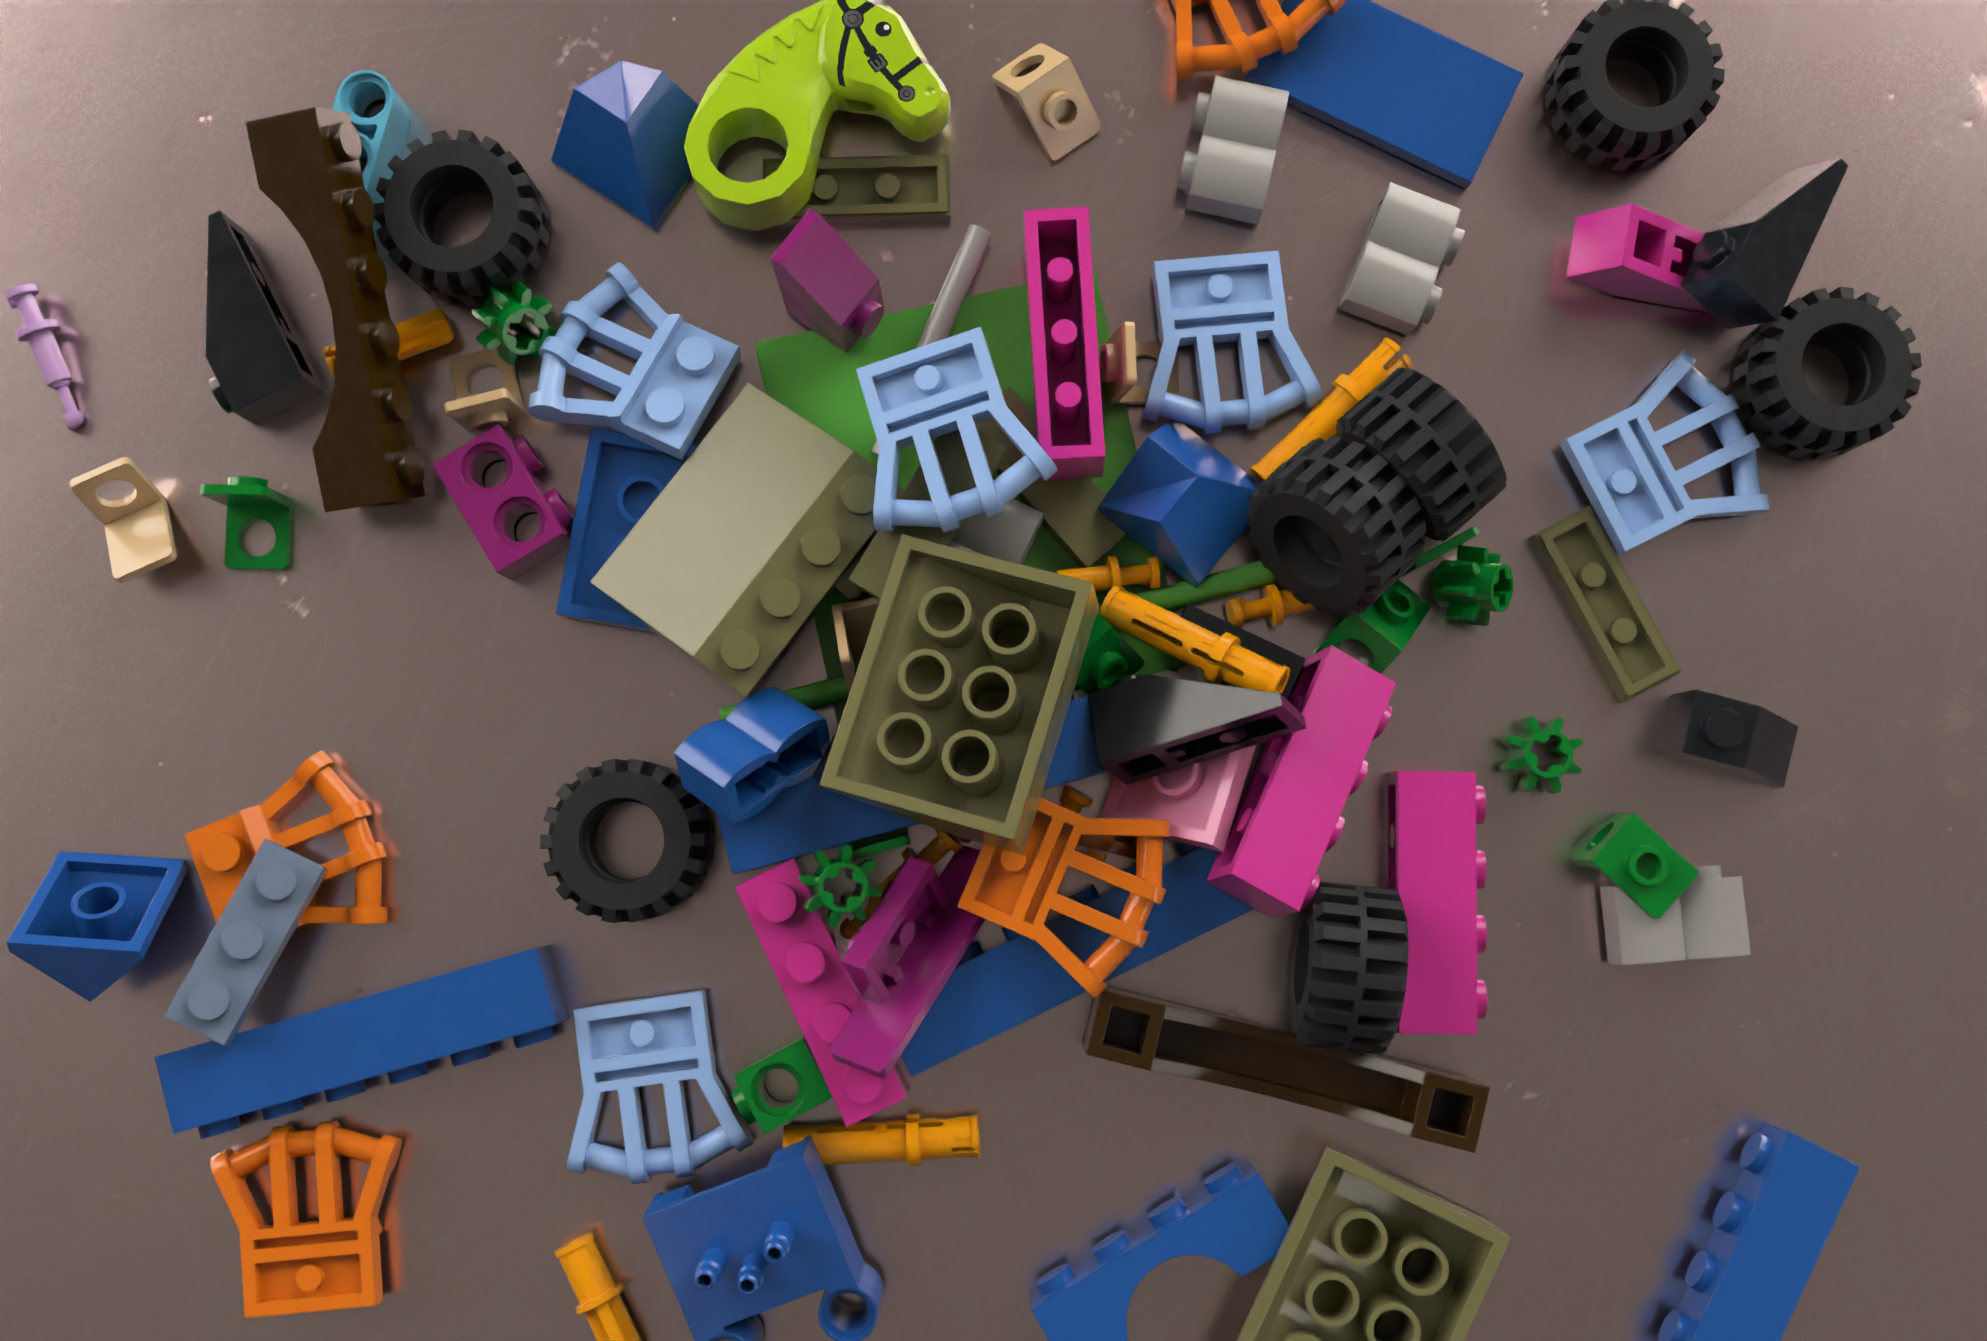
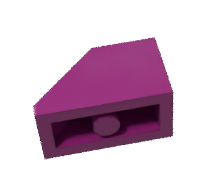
M809 209L770 259L787 314L848 353L859 337L866 339L875 331L883 317L884 302L879 278L818 213Z

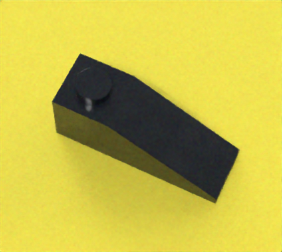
M1842 158L1791 170L1704 234L1694 249L1693 259L1681 285L1727 329L1778 321L1848 165Z
M219 210L208 216L205 356L216 376L209 380V385L213 395L225 412L228 414L234 412L256 425L323 390L243 229Z
M1146 674L1143 676L1128 675L1118 678L1112 682L1110 687L1089 694L1099 765L1126 785L1307 729L1304 716L1280 693Z

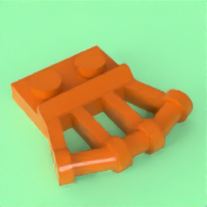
M1170 0L1176 11L1178 80L1194 79V72L1239 69L1241 73H1246L1257 68V60L1276 51H1280L1282 55L1298 49V41L1326 14L1330 16L1335 15L1345 5L1346 0H1304L1288 17L1283 13L1277 0H1255L1267 28L1248 37L1242 31L1228 0ZM1204 2L1208 3L1227 44L1194 46L1192 8Z
M324 750L315 753L305 760L296 769L294 775L263 804L243 809L237 814L184 834L216 923L265 838L287 849H291L340 829L343 830L350 852L321 864L328 869L321 884L356 871L355 906H308L296 929L311 923H387L388 907L381 906L382 860L387 858L386 851L382 842L375 843L367 818L371 817L372 813L367 800L360 801L332 770L335 765L334 761ZM312 788L333 809L329 814L281 832L277 821Z
M1041 798L1024 855L983 844L957 907L1037 941L1090 995L1097 998L1107 988L1103 981L1137 946L1143 948L1149 932L1143 929L1154 902L1161 905L1167 891V889L1162 887L1163 837H1170V820L1087 818ZM1082 835L1137 837L1136 876L1076 851ZM1069 866L1130 892L1119 919L1058 893ZM1052 909L1106 932L1110 936L1083 962L1045 923Z
M338 1121L319 1122L316 1129L296 1131L293 1125L273 1127L269 1135L236 1152L227 1148L211 1157L210 1166L213 1176L240 1233L245 1318L376 1306L383 1301L379 1240L382 1226L378 1219V1212L390 1174L400 1155L402 1147L401 1138L384 1134L378 1139L341 1128ZM341 1155L370 1164L355 1215L344 1218ZM315 1156L319 1220L299 1222L295 1161L297 1157ZM269 1163L273 1225L265 1224L246 1183V1175Z

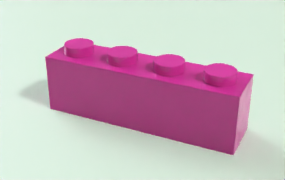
M1084 206L1024 210V250L1036 441L1058 469L1047 480L1103 477L1105 442L1089 208Z
M1333 645L1306 658L1287 700L1304 716L1307 729L1267 742L1234 816L1224 852H1218L1205 882L1270 918L1299 912L1311 902L1319 887L1320 876L1316 874L1324 852L1329 851L1335 845L1343 831L1345 820L1340 815L1348 796L1352 795L1360 787L1367 774L1369 764L1364 759L1371 742L1383 732L1391 718L1392 707L1388 705V702L1397 684L1396 682Z
M1394 771L1386 773V889H1395L1400 895L1407 917L1409 938L1406 992L1400 1022L1396 1031L1399 1034L1478 1035L1477 1019H1484L1486 1016L1487 990L1484 980H1477V954L1485 952L1487 927L1484 916L1477 915V889H1483L1485 886L1487 868L1484 851L1476 850V824L1484 823L1486 795L1483 786H1476V772Z
M793 858L735 886V889L844 1123L848 1127L906 1099L910 1088L897 1062L886 1078L881 1079L836 1061L830 1053V1046L862 997L841 962L846 952L834 927L828 924V914L824 905L811 912H808L803 907L805 902L815 894L812 886L805 885L798 880L799 874H809L802 858Z

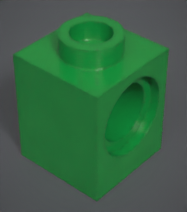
M804 1035L741 1068L733 1076L738 1087L731 1090V1093L741 1116L748 1125L757 1121L763 1135L833 1098ZM774 1069H783L790 1072L798 1085L796 1098L788 1102H778L772 1099L767 1094L764 1086L767 1072Z

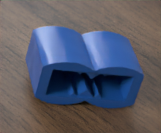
M767 687L742 700L726 719L708 723L693 732L677 748L674 755L682 787L727 820L735 823L759 813L776 798L783 787L796 785L812 776L830 743L827 721L824 717L777 687Z

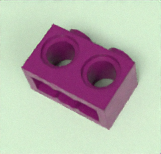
M498 424L432 463L498 574L514 580L569 546L571 532L567 525L573 522L574 515L556 488L546 492L535 471L543 467V464L523 434L514 439L510 433ZM494 460H506L508 470L505 479L495 487L485 488L482 483V473L485 467ZM537 512L540 518V527L537 534L528 541L517 542L514 537V525L517 519L525 513Z

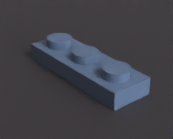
M265 838L163 1017L223 1046H230L328 869Z

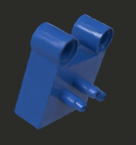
M811 1135L806 1136L803 1141L774 1151L767 1167L695 1195L690 1184L662 1194V1192L654 1196L642 1217L695 1341H718L724 1339L732 1341H763L765 1335L763 1324L756 1314L824 1289L819 1305L818 1318L820 1326L827 1336L835 1341H862L871 1334L876 1326L884 1291L882 1279L873 1267L864 1263ZM845 1293L856 1294L864 1300L867 1306L859 1310L846 1309L840 1305L836 1297Z

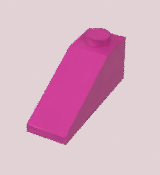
M1633 203L1576 217L1566 278L1614 296L1711 314L1681 285L1693 259L1694 249L1705 233Z

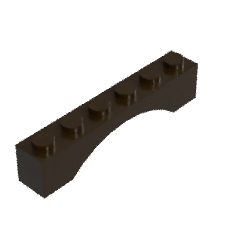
M312 107L246 122L259 189L284 212L305 241L321 274L332 311L336 346L334 384L325 421L312 448L325 513L425 496L423 486L425 465L421 453L415 446L410 420L413 408L412 399L402 380L398 359L400 338L395 324L390 319L385 293L387 272L382 259L377 253L372 228L375 216L374 206L364 187L359 162L362 152L361 140L356 128L352 124L350 113Z
M1108 986L1097 998H1094L1083 1043V1049L1086 1055L1149 1071L1211 1082L1290 1101L1417 1139L1473 1153L1476 1152L1490 1087L1469 1077L1377 1054L1300 1046L1294 1033Z

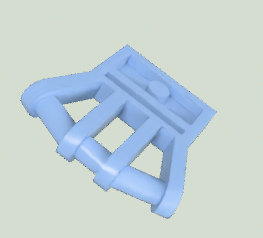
M1279 250L1154 261L1151 271L1159 329L1158 339L1161 349L1141 418L1157 422L1158 417H1163L1202 428L1204 434L1220 433L1222 426L1245 424L1247 430L1264 429L1266 422L1300 405L1309 408L1323 401L1321 386L1289 330ZM1264 338L1269 339L1291 381L1264 395L1257 339ZM1237 341L1244 398L1220 401L1213 343ZM1178 346H1194L1200 401L1166 392Z
M617 262L605 271L607 279L578 301L570 300L567 302L560 314V318L563 321L555 336H547L540 346L538 353L542 357L538 389L530 394L528 413L536 419L548 422L608 426L682 460L741 358L740 348L736 344L683 321L680 314H667L640 287L632 273L622 263ZM623 299L655 333L650 340L600 316ZM586 336L638 360L630 375L577 352L576 350L583 338ZM568 373L617 397L614 402L566 398L563 396L565 375Z
M981 327L856 369L879 445L873 506L875 531L894 532L896 526L941 527L945 533L960 528V520L984 512L988 518L1004 513L1003 507L1039 477L1046 481L1058 471L1048 454L1007 407ZM991 418L1023 454L1021 459L995 480L993 479L976 423ZM959 429L977 487L950 496L933 438ZM915 444L932 501L897 499L902 448Z
M1685 350L1681 351L1664 368L1654 383L1633 406L1560 443L1565 456L1618 555L1690 519L1718 516H1747L1770 511L1768 494H1761L1756 449L1761 447L1754 432L1749 435L1746 434L1735 413V410L1740 408L1734 395L1730 394L1727 396L1693 366L1696 359ZM1675 386L1702 408L1654 432L1647 419ZM1711 423L1723 448L1675 471L1663 446ZM1731 462L1734 496L1690 500L1683 485Z
M705 990L580 1007L573 1010L584 1095L568 1155V1171L584 1174L588 1168L630 1178L633 1185L650 1182L651 1175L675 1172L677 1178L694 1176L695 1169L730 1149L735 1148L740 1152L754 1144V1139L747 1123L739 1111L736 1110L716 1073L715 1052H713ZM689 1079L697 1080L721 1124L694 1141L690 1137L683 1080ZM663 1083L671 1146L648 1149L645 1142L639 1087ZM618 1090L625 1150L594 1143V1134L606 1091Z

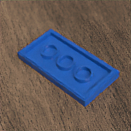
M1284 0L1281 9L1288 17L1304 0ZM1346 0L1345 5L1335 15L1330 16L1326 14L1298 41V49L1282 55L1280 51H1276L1257 60V68L1248 71L1244 82L1289 91L1287 104L1467 189L1483 160L1524 73L1370 0Z

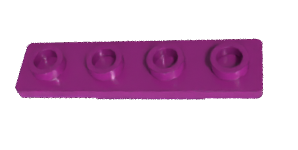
M962 846L963 848L953 855L939 878L932 863L910 856L897 877L887 884L880 903L863 929L852 937L847 953L841 961L862 998L830 1046V1053L836 1061L881 1079L886 1078L890 1074L985 921L984 918L957 907L980 850Z

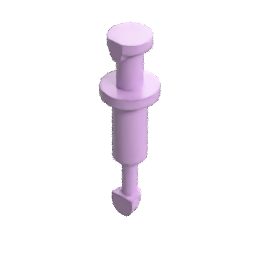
M26 283L12 287L4 293L11 308H18L25 324L15 331L17 340L29 342L47 387H51L58 392L66 414H62L69 430L72 431L83 423L84 415L82 410L77 409L68 388L72 376L54 336V333L61 329L57 319L44 320L34 297L39 294V289L35 283Z

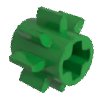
M515 281L511 292H499L492 286L488 287L489 297L484 302L482 309L472 310V315L480 320L485 328L476 337L477 342L488 351L497 348L498 356L510 365H513L516 361L517 354H531L536 359L540 358L538 350L547 336H555L557 332L547 324L544 317L553 308L552 304L541 295L532 297L531 289L521 281Z
M1459 545L1457 560H1443L1438 565L1433 579V594L1436 603L1440 607H1447V618L1458 619L1459 624L1488 626L1490 619L1489 611L1503 612L1506 610L1512 598L1514 582L1510 567L1507 564H1499L1501 557L1499 553L1489 552L1488 547Z
M1533 716L1521 719L1523 735L1519 737L1516 735L1501 737L1500 741L1509 747L1510 751L1509 761L1504 762L1499 767L1501 771L1514 770L1522 777L1519 782V791L1530 792L1536 787L1538 779H1541L1543 787L1548 793L1561 792V782L1558 776L1581 773L1582 769L1573 762V749L1578 748L1583 744L1582 739H1568L1560 732L1563 727L1562 718L1550 719L1546 723L1544 730H1540L1538 721ZM1545 743L1543 753L1551 758L1550 765L1536 767L1539 757L1530 752L1531 746Z
M843 843L839 850V857L834 859H828L826 854L816 849L813 853L819 866L814 875L807 873L798 875V880L805 885L812 886L815 894L805 902L803 907L808 912H811L824 904L829 908L827 915L828 924L835 928L840 922L841 913L851 911L861 921L866 920L865 911L860 905L864 902L866 896H882V890L868 884L866 874L871 872L877 865L873 859H867L860 862L857 866L852 864V846ZM846 867V876L856 882L854 892H843L840 902H834L833 894L823 888L825 878H836L840 868Z

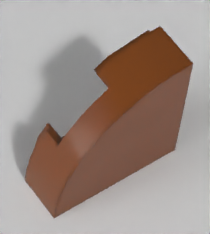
M1082 835L1079 842L1081 846L1136 859L1137 837Z

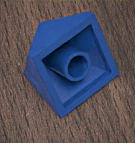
M621 60L573 89L551 161L553 165L653 231H656L693 178L684 150V143L689 124L699 105L663 71Z
M1170 420L1147 436L1101 501L1097 510L1183 579L1197 588L1248 527L1246 511L1251 507L1248 500L1260 483L1183 423Z
M59 851L6 942L9 952L91 1002L143 960L188 871L186 860Z

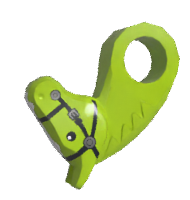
M822 0L791 14L748 44L708 86L688 127L684 150L701 204L723 224L752 231L787 223L810 201L826 128L833 112L838 109L884 118L899 133L914 142H923L940 134L948 124L951 111L950 96L944 83L923 54L903 18L884 0ZM751 137L771 139L783 146L787 151L786 157L777 171L762 180L749 183L734 181L717 170L719 160L727 148L742 139Z

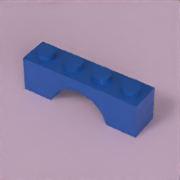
M1237 1163L1224 1166L1204 1180L1203 1184L1206 1190L1186 1202L1182 1200L1181 1196L1174 1197L1152 1210L1147 1216L1151 1222L1150 1224L1130 1236L1127 1235L1125 1230H1120L1107 1236L1092 1248L1091 1251L1095 1257L1073 1270L1069 1263H1066L1043 1275L1035 1283L1038 1291L1030 1295L1031 1310L1048 1340L1128 1341L1127 1311L1135 1288L1149 1271L1172 1258L1188 1255L1209 1257L1226 1264L1242 1277L1275 1258L1289 1228V1224L1253 1165L1249 1163L1241 1169Z

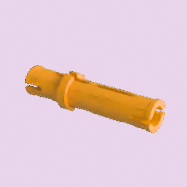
M1384 338L1379 343L1380 345L1349 375L1340 374L1331 383L1333 390L1257 464H1253L1249 468L1255 480H1266L1278 467L1282 466L1312 440L1322 438L1326 441L1330 437H1338L1336 425L1339 418L1397 368L1411 369L1413 367L1412 360L1407 353H1404L1400 358L1398 356L1394 357L1383 368L1384 364L1401 349L1393 340Z
M1120 585L1114 586L1108 592L1100 608L1099 614L1111 626L1151 645L1155 649L1161 650L1204 671V679L1214 684L1224 681L1235 687L1282 694L1289 679V667L1279 665L1240 646L1241 641L1239 637L1225 632L1222 636L1217 635L1180 617L1174 612L1168 611L1125 590Z
M920 1113L906 1114V1120L856 1122L846 1127L845 1123L810 1126L785 1125L783 1129V1148L803 1141L806 1136L811 1135L823 1164L828 1165L907 1161L908 1166L911 1167L922 1166L923 1160L938 1158H980L978 1115L921 1119Z

